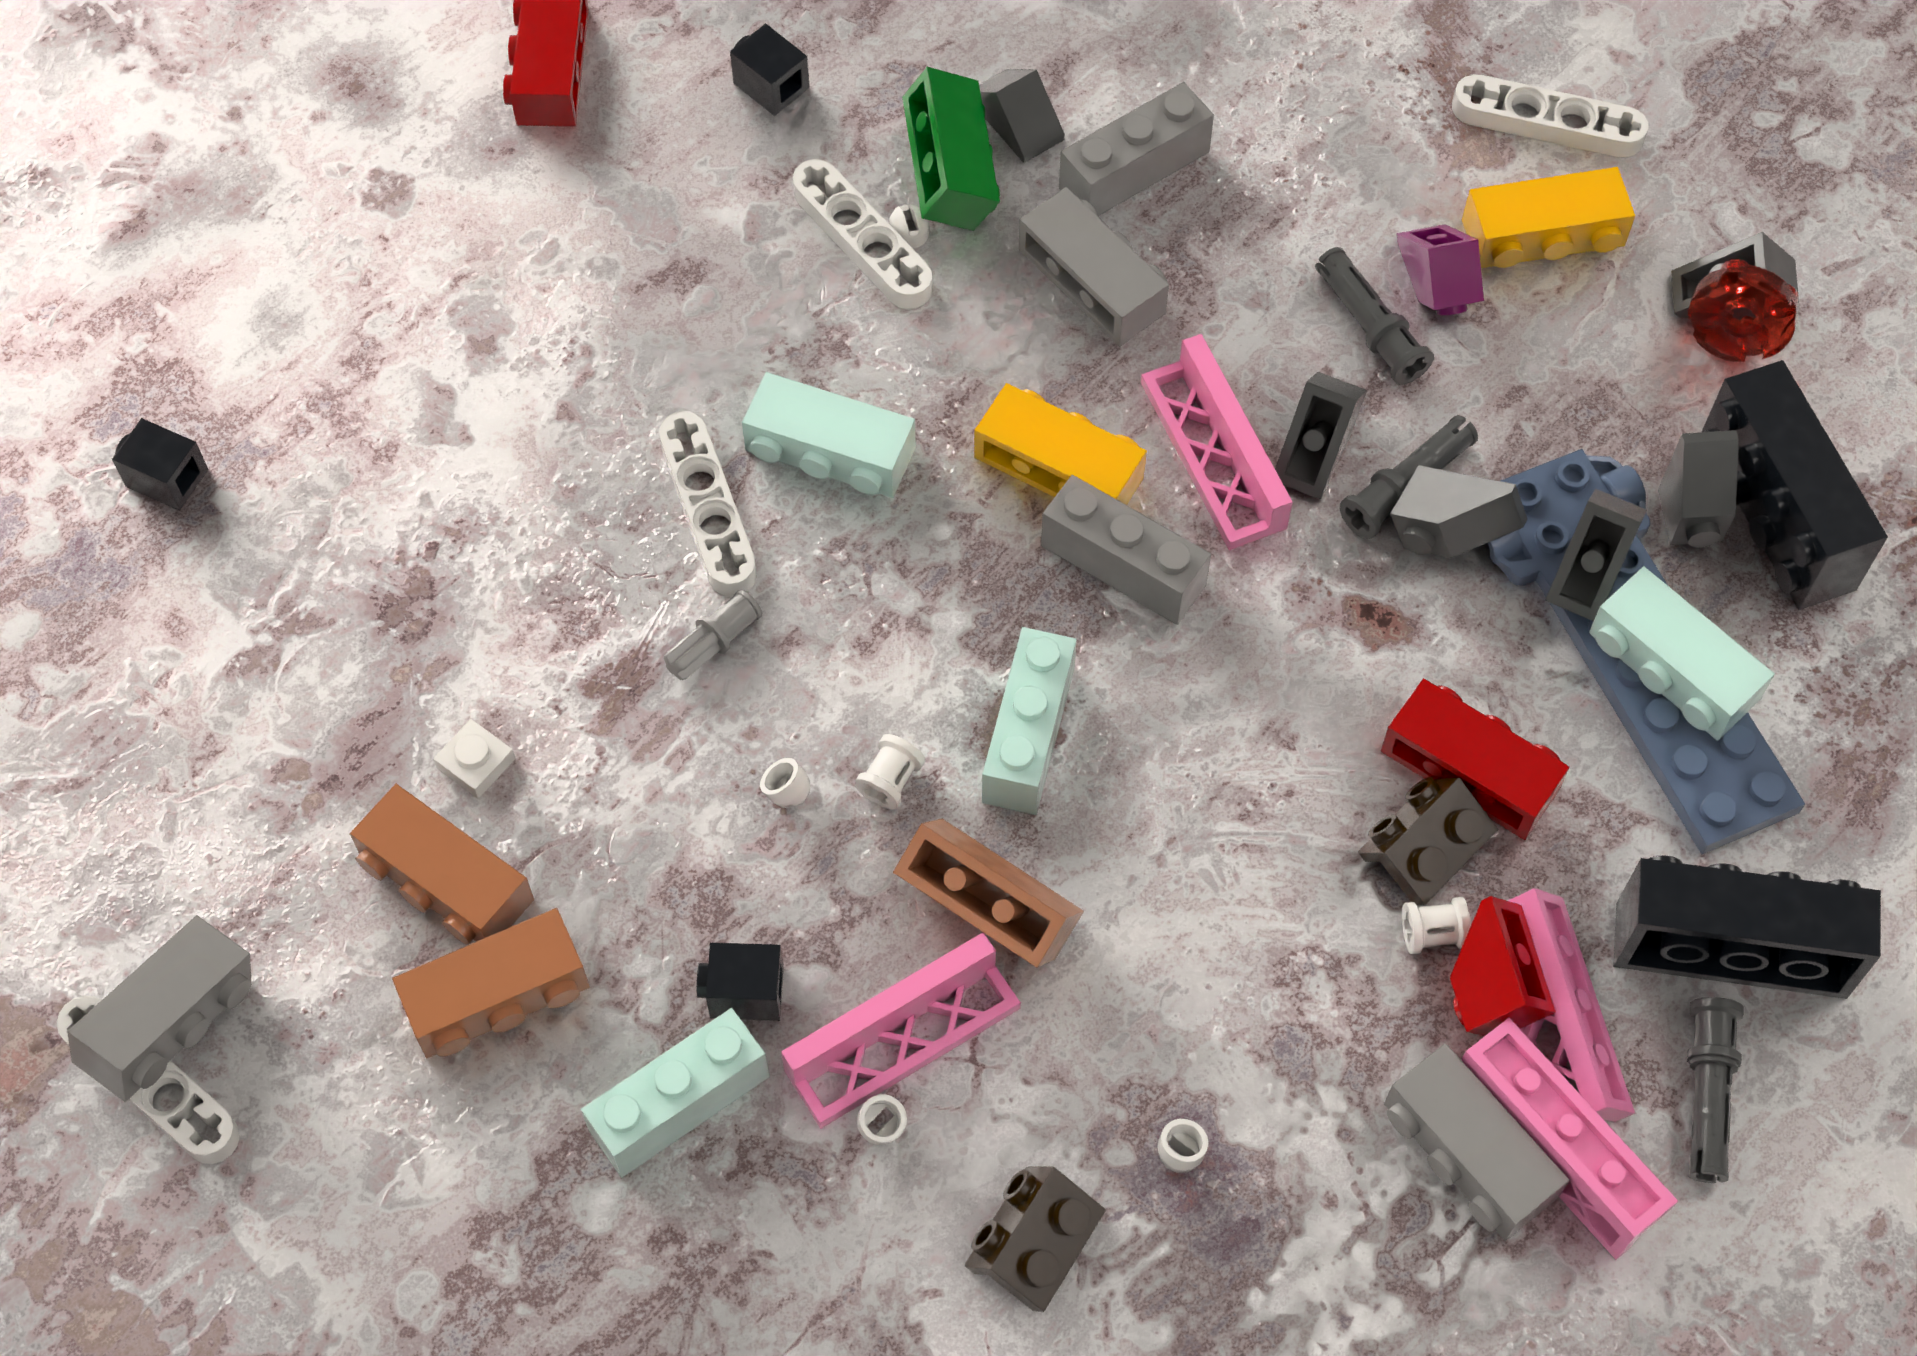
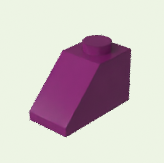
M1446 224L1396 233L1397 244L1418 302L1436 310L1438 315H1454L1466 312L1468 310L1467 304L1484 301L1478 239Z

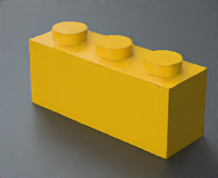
M1612 167L1469 189L1462 223L1466 234L1478 239L1481 268L1494 266L1507 268L1520 262L1539 259L1558 260L1572 254L1591 251L1604 253L1612 251L1617 247H1623L1627 242L1636 215L1619 168Z
M1005 383L974 430V458L1053 497L1058 494L1073 474L1127 505L1144 479L1147 450L1139 447L1134 440L1124 435H1114L1093 425L1088 418L1079 413H1068L1047 403L1036 392L1027 389L1020 390L1008 383Z

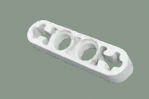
M1473 74L1461 79L1456 86L1452 101V111L1455 117L1468 125L1614 157L1627 158L1637 154L1641 150L1648 132V121L1645 115L1632 107L1485 75ZM1471 97H1480L1481 103L1475 104L1470 102ZM1498 100L1504 101L1502 110L1496 109ZM1520 103L1528 104L1534 107L1538 114L1534 117L1524 118L1517 115L1512 107ZM1575 114L1581 116L1587 125L1579 129L1571 128L1564 124L1561 118L1564 115ZM1597 122L1603 123L1601 132L1595 131ZM1619 128L1627 129L1628 136L1620 135Z
M820 159L807 160L801 163L793 173L794 197L802 209L894 305L903 309H917L924 306L932 295V270L929 265L833 165ZM811 181L816 185L825 183V194L816 185H811L807 188V183ZM842 210H853L860 215V219L851 225H842L834 221L833 216ZM882 242L890 246L892 250L887 256L874 258L868 256L864 249L871 243ZM899 264H900V273H899V271L896 269V268L899 266ZM900 274L910 283L918 280V286L913 287L909 283L900 286Z
M687 411L675 412L665 418L659 429L662 453L708 581L713 590L723 596L733 597L738 590L748 592L754 586L757 578L754 554L706 424L695 413ZM681 432H686L692 441L694 455L686 458L682 443L676 436ZM695 472H705L714 478L713 484L701 491L691 490L685 485V481ZM714 515L724 516L730 521L729 528L725 532L716 535L704 532L701 529V524L706 518ZM729 548L733 563L736 568H739L740 573L732 577L724 570L721 553Z
M84 995L74 998L66 1003L59 1012L56 1022L58 1033L68 1046L67 1031L101 1001L97 997ZM172 1061L167 1063L164 1073L156 1083L146 1089L141 1087L128 1099L184 1151L201 1163L215 1164L222 1162L231 1156L238 1146L240 1138L239 1129L227 1110ZM174 1083L183 1086V1099L177 1107L169 1111H158L153 1107L154 1095L163 1085ZM194 1112L209 1127H217L221 1135L217 1142L213 1144L206 1139L202 1141L200 1134L187 1121Z

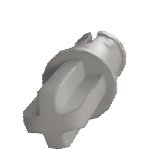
M738 590L729 601L711 616H701L697 619L696 628L664 655L666 668L669 672L674 674L679 680H685L717 652L725 654L730 649L729 642L751 623L762 617V610L757 601L748 592Z

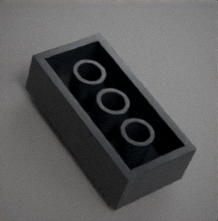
M1781 360L1724 379L1702 432L1737 431L1739 441L1736 505H1739L1749 522L1750 534L1758 548L1765 550L1774 566L1775 577L1779 587L1784 593L1790 594L1798 610L1857 591L1888 536L1785 362Z
M1661 855L1649 859L1640 858L1616 903L1613 967L1847 999L1881 957V890L1861 888L1860 884L1851 880H1832L1823 883L1801 880L1799 875L1791 872L1780 871L1767 875L1742 872L1739 867L1731 864L1720 863L1708 867L1683 864L1680 859L1672 856Z

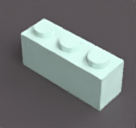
M769 372L765 373L742 421L745 451L751 452L758 459L769 463L779 461L801 468L806 474L815 478L824 479L829 477L851 484L856 490L870 495L879 493L891 498L894 497L916 448L914 418Z
M1645 566L1600 606L1589 631L1605 653L1621 659L1639 675L1640 680L1649 690L1665 696L1682 711L1685 719L1693 727L1708 732L1717 741L1761 700L1775 673Z
M1022 627L982 773V803L1037 815L1074 672L1076 638Z
M730 1008L581 1108V1112L590 1134L617 1173L623 1178L768 1079L770 1075L766 1053L733 1008Z

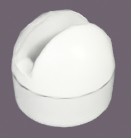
M909 204L895 208L889 219V224L913 249L925 244L929 238L930 225L929 220L922 219L920 206ZM906 220H913L917 230L909 231Z
M784 758L773 763L765 771L760 781V789L774 804L781 808H788L792 805L798 806L804 803L810 793V780L805 770L794 759Z
M883 1094L868 1099L862 1105L857 1115V1127L860 1134L865 1140L875 1145H886L895 1141L903 1133L907 1123L906 1111L900 1101L892 1096ZM886 1107L894 1116L875 1135L867 1126Z
M1176 1119L1169 1122L1164 1127L1158 1140L1160 1161L1166 1168L1176 1173L1189 1172L1202 1162L1208 1149L1206 1132L1200 1125L1188 1119Z

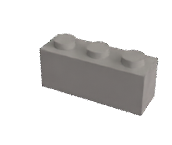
M1182 82L1063 149L1060 154L1059 189L1062 190L1067 187L1080 200H1087L1100 216L1210 152L1214 114L1187 84Z
M1067 187L1019 219V250L1119 347L1166 314L1169 284L1162 271L1153 264L1148 265L1133 251L1131 243L1122 233L1112 231L1099 218L1097 211L1091 203L1084 199L1080 200Z
M1073 474L1042 513L1041 546L1177 625L1206 587L1211 560L1210 552Z
M196 915L67 1031L72 1063L124 1102L131 1098L141 1087L143 1089L151 1087L162 1076L167 1063L184 1047L189 1049L195 1046L204 1037L210 1023L226 1008L230 1010L237 1007L245 999L252 985L250 953Z
M1446 1043L1391 1086L1384 1105L1388 1108L1387 1116L1394 1128L1407 1139L1413 1137L1427 1152V1161L1438 1178L1447 1185L1454 1183L1470 1201L1468 1207L1476 1221L1489 1232L1496 1230L1505 1242L1557 1200L1570 1181Z

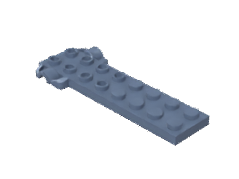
M1580 449L1501 480L1502 482L1516 484L1528 520L1523 528L1488 542L1490 558L1505 573L1510 582L1516 586H1521L1536 581L1545 597H1547L1586 504L1595 489L1646 509V493L1639 474L1631 466H1622V464L1610 456H1587L1583 449ZM1647 513L1642 520L1607 599L1643 566L1668 585L1639 540L1645 536L1650 527V518ZM1550 603L1701 855L1801 812L1805 802L1748 712L1717 741L1708 732L1693 727L1685 719L1682 711L1665 696L1649 690L1642 683L1639 675L1621 659L1605 653L1596 642V639L1589 633L1594 621Z

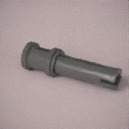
M1341 247L1332 248L1321 255L1318 259L1320 263L1315 265L1317 272L1328 282L1338 298L1363 327L1362 329L1366 332L1367 347L1371 352L1379 353L1392 369L1390 374L1394 382L1398 385H1405L1422 376L1432 365L1434 354L1427 346H1420L1409 332L1410 326L1407 319L1398 313H1392L1386 307L1379 295L1356 269Z
M1456 415L1396 467L1378 470L1371 477L1369 486L1358 495H1348L1341 501L1340 513L1347 526L1362 538L1372 539L1381 530V524L1391 516L1390 513L1418 465L1442 470L1469 446H1473L1478 441V433L1474 425L1469 422L1459 431L1458 428L1465 423L1466 418Z
M1702 997L1690 1002L1689 1013L1695 1018L1694 1047L1687 1051V1062L1690 1064V1068L1695 1071L1689 1177L1699 1182L1716 1183V1176H1718L1717 1181L1723 1183L1728 1181L1729 1178L1728 1144L1730 1136L1732 1074L1738 1071L1742 1060V1054L1736 1050L1737 1021L1743 1019L1744 1006L1731 999Z

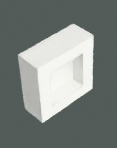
M472 719L433 758L438 770L478 799L516 759L512 748Z

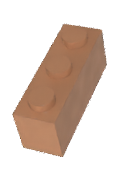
M396 783L350 832V836L359 853L355 859L368 874L379 881L388 876L401 886L398 891L409 904L423 913L429 907L445 918L442 922L443 926L455 938L466 945H469L472 940L477 942L510 928L534 901L527 877Z
M943 818L921 823L893 871L894 874L1036 968L1057 958L1084 913L1082 909Z
M557 907L392 978L413 1032L426 1059L434 1055L449 1056L465 1049L473 1038L492 1030L494 1032L511 1030L520 1025L525 1020L526 1015L547 1006L551 1009L566 1006L575 1001L580 996V992L590 988L584 967Z

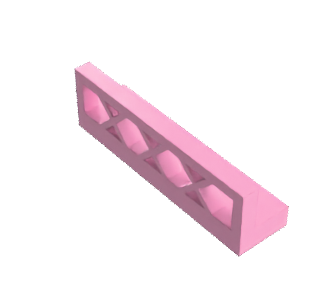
M1202 334L1182 340L1180 361L1141 374V385L1228 550L1286 530L1293 501ZM1183 378L1190 390L1186 404L1165 397L1159 386ZM1195 401L1199 408L1193 406ZM1174 414L1180 416L1179 419H1178V421H1177V419H1176V417H1175ZM1187 419L1210 427L1213 434L1208 445L1186 438L1183 428ZM1217 442H1218V444H1219L1221 450L1215 448ZM1196 455L1202 457L1201 462L1198 461ZM1209 460L1232 468L1235 477L1231 487L1210 481L1207 478L1205 470ZM1239 485H1241L1244 492L1238 490ZM1219 498L1225 499L1223 505L1221 504ZM1232 502L1253 509L1259 522L1235 530L1227 515Z
M1533 888L1508 900L1522 905L1556 1013L1520 1030L1538 1048L1536 1038L1544 1019L1556 1024L1561 1041L1553 1060L1547 1059L1561 1074L1575 1080L1579 1094L1602 1119L1616 1122L1635 1114L1563 897ZM1568 1061L1571 1069L1565 1067Z
M983 932L781 1051L784 1072L820 1128L825 1127L871 1097L878 1095L1020 1009L1021 1002L995 966L996 950ZM984 978L987 979L1001 1002L984 1012L961 1007L964 991ZM955 996L953 1005L944 1003ZM927 1012L950 1017L946 1035L936 1041L911 1037L915 1019ZM958 1019L967 1020L966 1023L956 1028ZM906 1025L904 1035L893 1033ZM882 1042L901 1046L896 1065L886 1071L861 1067L865 1050L873 1044ZM908 1048L919 1050L906 1058ZM855 1056L853 1065L843 1063L851 1057ZM826 1072L850 1076L846 1095L825 1107L809 1084V1082ZM858 1078L869 1080L856 1088Z
M1510 1018L1506 1019L1466 1050L1461 1059L1463 1063L1570 1180L1559 1198L1615 1260L1628 1251L1643 1232L1669 1212L1678 1202L1673 1194Z

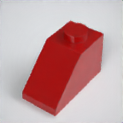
M1494 896L1481 900L1450 975V980L1455 993L1453 1006L1457 1018L1465 1027L1466 1032L1486 1036L1508 1018L1521 1029L1556 1013L1522 905Z

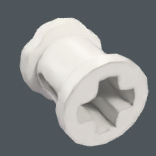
M885 734L878 743L880 750L868 771L858 775L855 780V787L865 798L887 809H896L901 802L900 792L912 772L920 771L926 760L921 751L910 742L895 735Z
M1453 897L1450 904L1417 907L1415 902L1404 903L1402 907V926L1407 950L1410 954H1420L1423 947L1456 944L1458 949H1461L1471 927L1470 914L1464 897Z

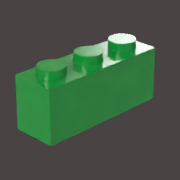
M927 66L902 96L922 219L974 231L1000 203V189L995 177L992 160L993 150L989 143L985 120L986 111L982 103L979 81Z

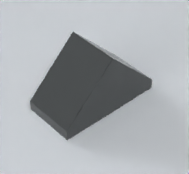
M1006 69L979 84L982 103L986 111L985 120L1023 163L1064 141V131L1037 69Z

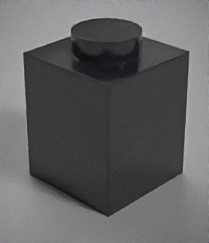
M766 23L751 35L741 38L730 51L733 83L774 116L810 88L807 55Z
M143 418L140 419L130 434H126L119 441L115 455L112 458L127 488L179 511L209 470L195 441Z
M710 942L709 962L699 963L697 969V998H706L710 1019H715L730 1008H733L742 1020L780 1021L784 971L781 945Z

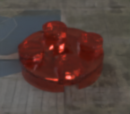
M1741 259L1726 261L1721 266V269L1705 276L1693 291L1688 309V320L1691 321L1694 327L1693 336L1697 343L1707 352L1727 361L1745 362L1746 356H1756L1759 354H1763L1762 359L1772 357L1783 350L1793 337L1798 317V293L1793 286L1787 284L1781 277L1767 269L1750 266L1749 263ZM1734 308L1749 309L1756 317L1753 318L1746 315L1741 320L1733 317Z

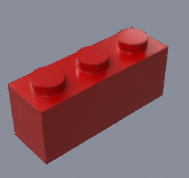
M514 0L513 19L515 27H518L517 35L509 36L508 58L510 65H513L512 75L505 74L503 97L505 105H512L516 125L576 127L589 14L587 0Z
M1424 678L1388 726L1380 751L1424 779L1428 777L1433 779L1459 777L1492 821L1523 840L1527 839L1559 792L1570 768L1548 747L1530 743L1512 732L1511 728L1500 718L1482 714L1464 703L1462 698L1452 689L1442 685L1436 686Z

